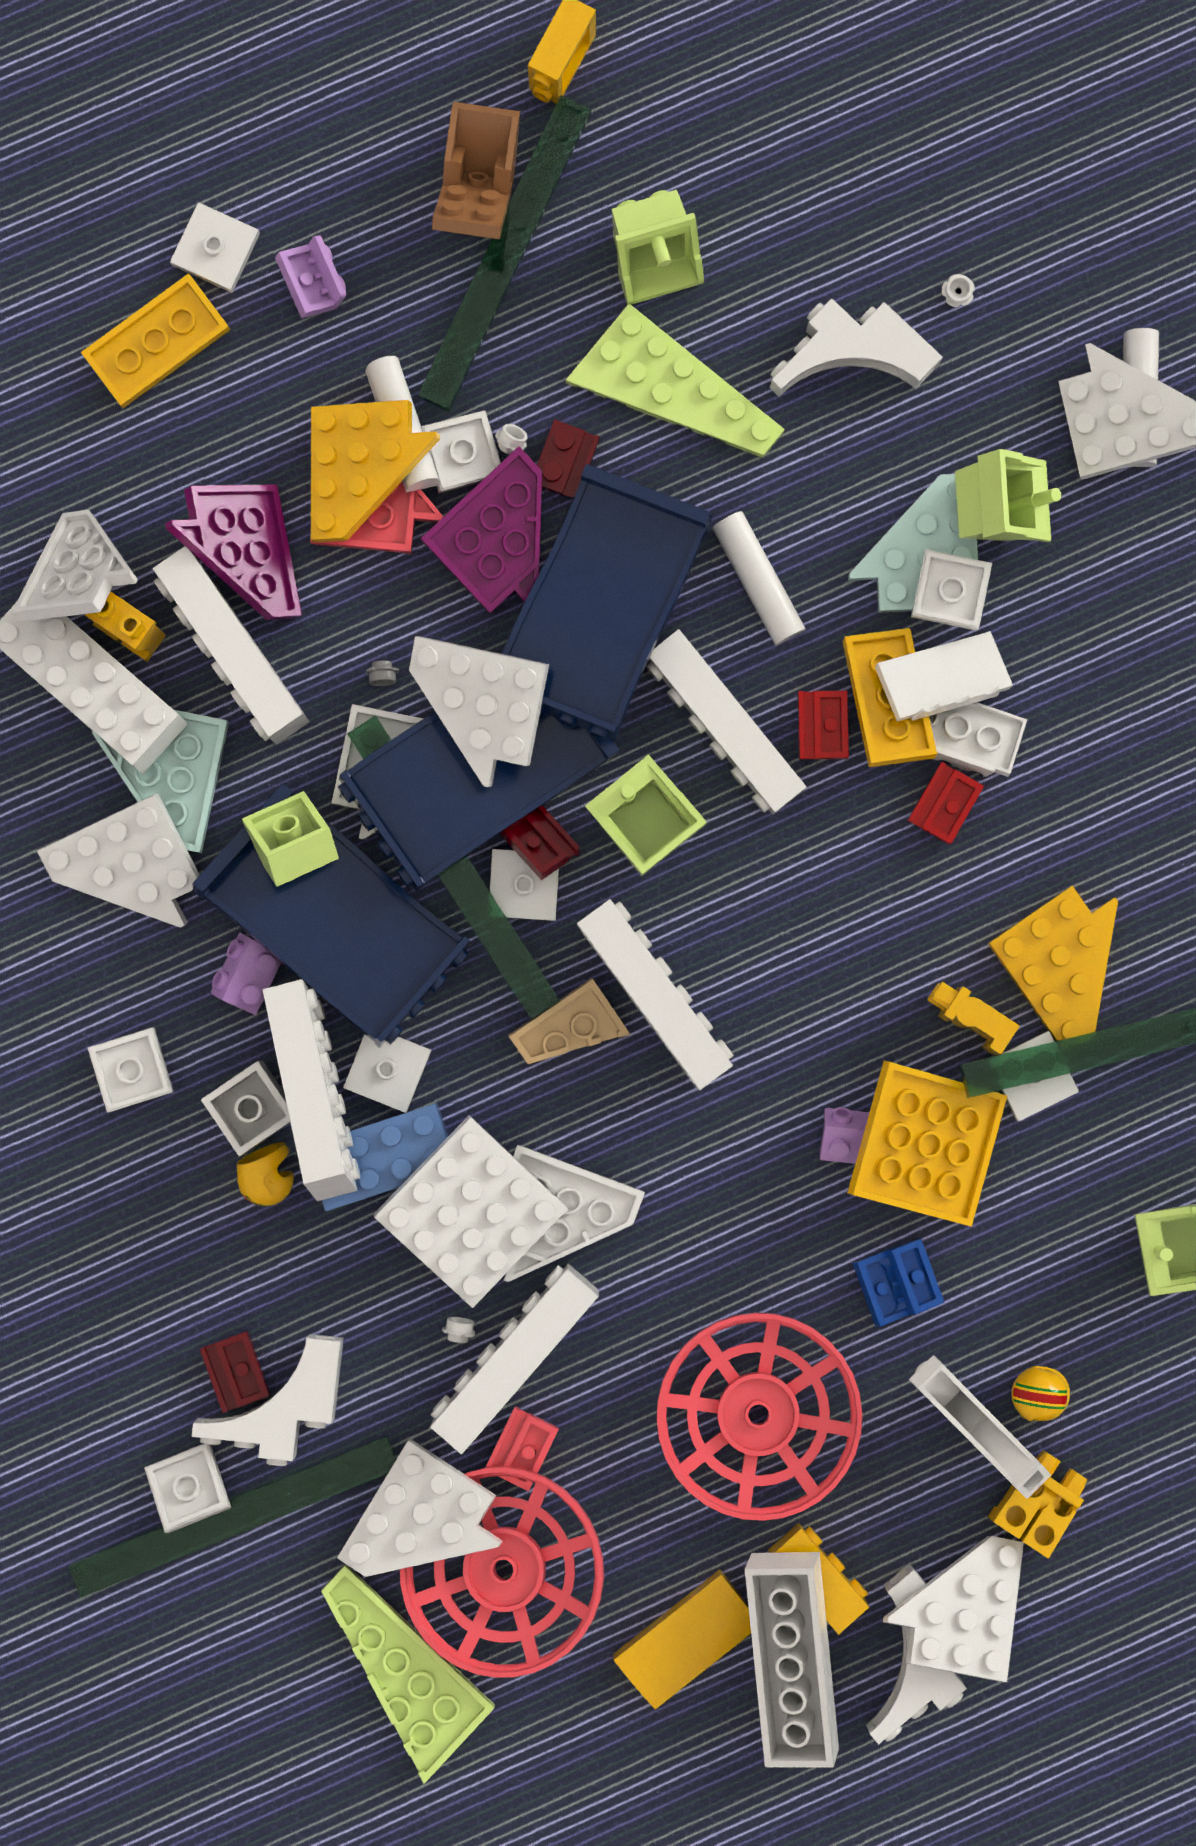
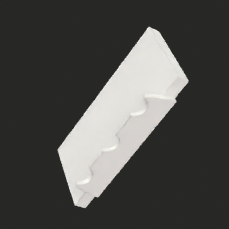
M991 631L879 662L875 666L897 722L909 718L914 721L998 696L1000 692L1009 690L1013 686Z
M978 702L929 716L937 755L933 760L947 761L951 766L968 772H979L983 777L989 776L994 772L1009 777L1027 719Z

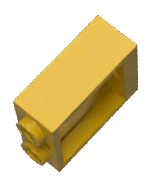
M562 0L528 63L529 90L540 101L545 103L552 101L559 105L596 36V10L578 0Z

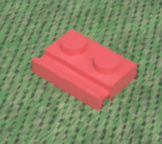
M515 1406L486 1467L509 1466L526 1469L538 1474L559 1427ZM498 1476L528 1492L533 1482L526 1479Z

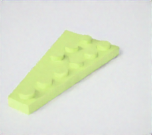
M631 304L626 306L566 379V384L589 390L597 396L625 404L626 407L674 425L678 424L692 429L693 432L703 436L708 435L725 442L727 445L761 458L766 455L785 430Z
M345 1564L323 1587L321 1592L339 1626L343 1628L356 1658L360 1660L372 1688L389 1720L395 1726L403 1741L406 1752L411 1756L419 1771L418 1774L425 1784L495 1708V1704L452 1663L441 1657L427 1644L420 1633L351 1567Z

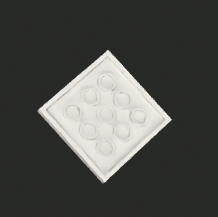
M468 1115L373 1215L376 1220L473 1308L568 1209Z

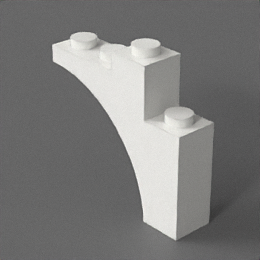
M831 298L825 306L819 303L809 313L807 319L810 321L808 322L806 332L812 338L810 339L808 336L803 338L793 350L796 355L788 363L783 360L770 374L773 377L770 389L780 397L794 384L812 374L846 366L881 370L904 380L917 389L939 366L943 357L885 302L877 310L873 306L869 308L859 320L862 324L860 325Z
M309 1334L296 1370L279 1392L263 1404L238 1415L212 1419L198 1418L193 1423L192 1437H199L200 1443L219 1445L221 1440L234 1441V1446L239 1448H254L255 1444H260L258 1458L267 1459V1464L286 1466L287 1461L293 1462L297 1454L300 1421H305L306 1427L325 1428L326 1423L332 1424L335 1419L344 1338Z
M934 1355L917 1367L915 1374L909 1380L1026 1499L1051 1476L1045 1467Z
M909 1563L887 1581L884 1587L897 1607L923 1587L926 1582ZM902 1626L903 1656L897 1682L885 1705L866 1724L870 1735L878 1745L883 1740L888 1742L894 1739L901 1732V1725L908 1719L920 1717L928 1709L927 1703L931 1700L941 1711L945 1706L950 1708L956 1705L964 1695L962 1692L967 1689L956 1673L905 1663L910 1632L909 1627Z

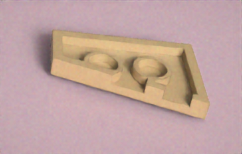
M590 978L508 1036L527 1064H531L585 1046H593L609 1039L627 1036L630 1033L595 981Z

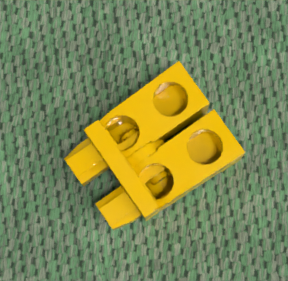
M111 591L100 612L85 614L86 617L93 621V626L146 662L149 661L166 636L155 625L156 622Z
M943 981L937 983L927 1001L941 1009L938 1017L946 1022L951 1021L960 1028H969L986 1039L982 1049L991 1055H1001L1020 1025L980 999L969 997L971 991L964 986L953 989Z
M1044 1450L1036 1457L1051 1476L1061 1462ZM1069 1468L1060 1483L1050 1476L1028 1499L1011 1484L997 1507L994 1506L988 1518L1049 1559L1073 1519L1077 1508H1080L1084 1501L1079 1496L1085 1487L1087 1479Z

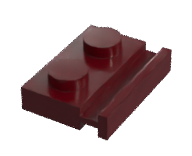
M554 419L537 464L542 470V489L561 496H567L573 500L581 482V474L585 465L591 464L600 436L592 435L585 430Z
M543 806L500 833L541 880L565 865L568 859L580 854V846Z
M248 1330L200 1348L222 1413L271 1395Z

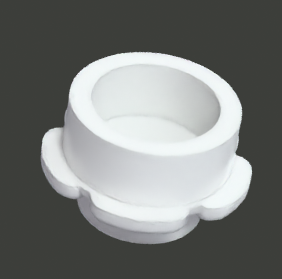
M955 274L950 276L948 282H944L942 295L946 297L947 304L952 307L966 306L973 300L974 296L972 293L975 287L967 276ZM955 289H961V293L957 294Z
M505 424L502 430L497 431L495 434L496 439H498V447L507 454H511L518 446L522 450L527 446L526 432L516 425Z
M448 1317L446 1327H442V1331L448 1333L449 1341L467 1343L468 1338L475 1336V1331L473 1330L474 1321L462 1317Z

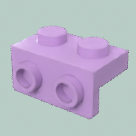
M321 235L314 236L307 245L280 251L276 255V262L301 319L337 309L346 297L345 282L338 275L332 262L331 250L324 244Z
M239 933L227 949V959L222 969L217 971L212 980L213 988L211 994L231 1005L256 1015L264 1000L263 989L270 987L281 962L259 942Z
M844 1107L835 1109L825 1108L820 1160L855 1164L869 1112L851 1111Z

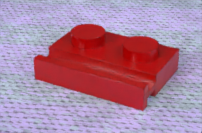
M847 690L798 691L799 760L848 759Z
M941 762L907 821L944 843L951 845L984 785Z

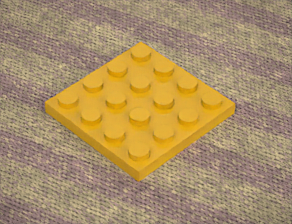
M883 1061L847 1193L972 1227L1007 1095L889 1061Z

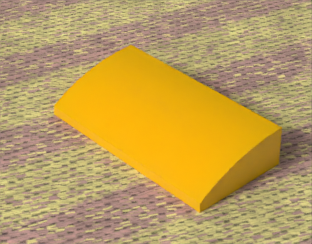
M719 1569L613 1653V1660L641 1695L656 1710L751 1634L748 1604L721 1569Z

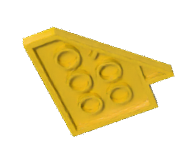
M409 400L311 407V540L313 542L347 541L440 440V435L436 431L412 433V403Z
M1073 886L1068 887L988 943L1064 1054L1070 1053L1095 1035L1118 900L1114 897L1091 913Z

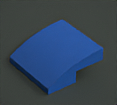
M921 1238L852 1263L875 1327H882L908 1315H916L945 1303Z

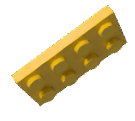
M188 273L84 349L81 354L123 409L230 331V328Z
M910 628L845 636L842 642L868 767L934 759L937 755L929 716L914 721L909 718L897 722L875 669L879 662L915 653Z

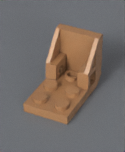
M453 102L444 159L443 185L433 214L432 230L500 239L513 190L520 111Z

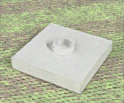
M198 202L170 263L180 270L232 293L260 235V231Z
M485 410L421 426L423 432L436 431L440 435V440L430 450L439 478L437 485L439 493L478 484L501 463Z
M926 549L924 551L911 617L977 631L980 626L992 563Z
M492 849L488 917L556 921L559 869L541 880L515 850Z
M154 1027L88 1047L107 1113L174 1092Z
M1049 1031L987 1060L1002 1093L1007 1095L1006 1101L1018 1122L1079 1092Z
M364 1034L343 1088L407 1113L432 1050L401 1037H397L391 1045L385 1042L379 1048L372 1039Z
M210 1444L199 1445L144 1467L164 1532L167 1534L231 1508Z

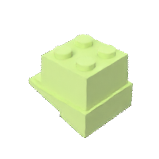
M666 190L657 191L649 198L639 201L627 200L620 203L616 208H612L613 238L617 249L618 275L627 305L636 304L704 283L696 217L694 213L686 215L677 190L670 192Z
M998 449L978 455L977 463L955 471L959 538L998 541H1051L1049 503L1059 501L1061 499V492L1058 488L1048 490L1045 460L1023 456V453Z
M647 755L585 805L587 810L641 876L707 823L650 755Z
M1196 1204L1134 1214L1149 1296L1196 1290Z

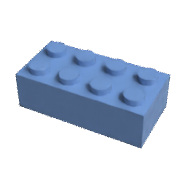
M438 1103L350 1131L353 1146L348 1147L352 1159H356L360 1172V1179L355 1180L357 1191L322 1200L325 1211L399 1188L448 1137Z

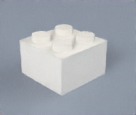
M263 1061L255 1062L201 1099L238 1156L245 1155L291 1123L284 1091Z

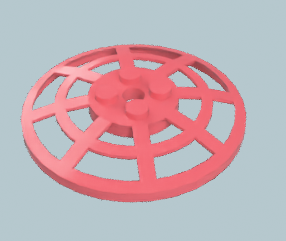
M754 1312L734 1315L716 1321L699 1331L683 1345L671 1361L662 1380L657 1402L656 1420L659 1441L665 1459L675 1477L690 1494L704 1505L722 1514L744 1520L765 1521L785 1518L800 1513L820 1502L838 1485L847 1473L857 1452L862 1429V1406L860 1393L851 1369L841 1353L827 1338L814 1328L796 1319L779 1314ZM766 1323L763 1342L744 1343L722 1352L711 1337L720 1330L738 1324ZM780 1325L792 1328L808 1336L821 1346L829 1356L811 1367L797 1353L777 1345ZM700 1344L711 1361L698 1374L691 1388L690 1395L670 1393L672 1382L679 1367L690 1352ZM761 1353L758 1372L739 1376L729 1362L730 1359L742 1354ZM777 1355L792 1362L803 1373L786 1384L783 1380L771 1374L774 1356ZM835 1368H838L848 1391L851 1410L850 1423L830 1419L828 1396L820 1378ZM718 1369L729 1385L724 1389L719 1400L700 1397L706 1381ZM811 1384L818 1399L819 1417L800 1413L795 1397L797 1393ZM755 1405H763L768 1410V1416L762 1423H754L749 1419V1410ZM667 1407L687 1409L688 1430L696 1451L681 1463L674 1453L669 1438ZM697 1411L717 1414L721 1432L706 1443H704L698 1428ZM798 1427L816 1430V1435L810 1447L799 1459L788 1443L794 1437ZM827 1433L848 1437L845 1449L837 1465L828 1477L817 1485L806 1470V1467L819 1454L826 1440ZM728 1443L736 1450L744 1453L742 1473L725 1466L714 1457V1454ZM778 1452L787 1465L786 1469L772 1474L755 1475L758 1456H766ZM706 1462L711 1469L722 1477L739 1483L737 1505L708 1493L689 1474ZM795 1477L806 1492L799 1499L779 1506L751 1507L754 1486L775 1485Z
M509 1466L486 1467L469 1471L465 1475L482 1485L480 1479L510 1476L534 1482L535 1486L528 1501L510 1496L495 1497L481 1522L484 1529L503 1542L497 1548L464 1555L463 1576L446 1581V1559L435 1561L434 1580L436 1586L416 1593L413 1580V1566L400 1569V1586L404 1603L414 1626L425 1642L441 1657L455 1666L474 1674L494 1678L519 1677L532 1674L553 1665L568 1654L585 1635L595 1618L601 1601L604 1583L603 1555L599 1538L590 1518L580 1504L563 1487L547 1477L526 1469ZM548 1490L558 1495L573 1510L582 1523L586 1534L568 1539L559 1523L546 1510L541 1508ZM512 1507L524 1510L516 1528L498 1527L492 1508ZM536 1517L550 1528L558 1543L540 1548L538 1543L529 1535ZM591 1547L594 1557L595 1577L592 1596L587 1606L571 1596L575 1580V1559L573 1553ZM563 1556L565 1577L561 1590L545 1581V1562ZM499 1560H507L511 1563L513 1574L510 1578H501L497 1574L496 1564ZM468 1589L471 1596L481 1604L473 1620L469 1619L459 1609L451 1596L452 1594ZM537 1594L556 1603L544 1618L531 1625L526 1605ZM441 1599L451 1618L468 1631L458 1650L450 1646L434 1630L425 1617L421 1606ZM564 1609L582 1619L576 1630L565 1642L550 1653L540 1657L535 1636L550 1627ZM493 1611H512L518 1630L498 1631L486 1628V1625ZM480 1638L499 1643L521 1641L526 1662L519 1664H493L474 1659L471 1655Z

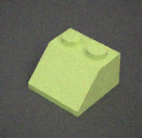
M304 791L242 818L258 856L276 887L339 859L330 828Z

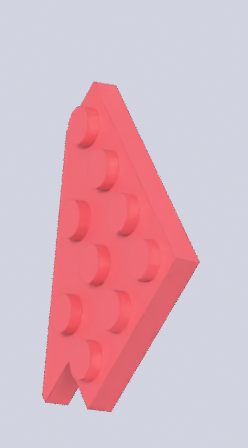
M401 482L347 541L315 543L310 539V542L314 545L412 554L415 521L437 523L443 518V515L421 489L406 492L403 482Z

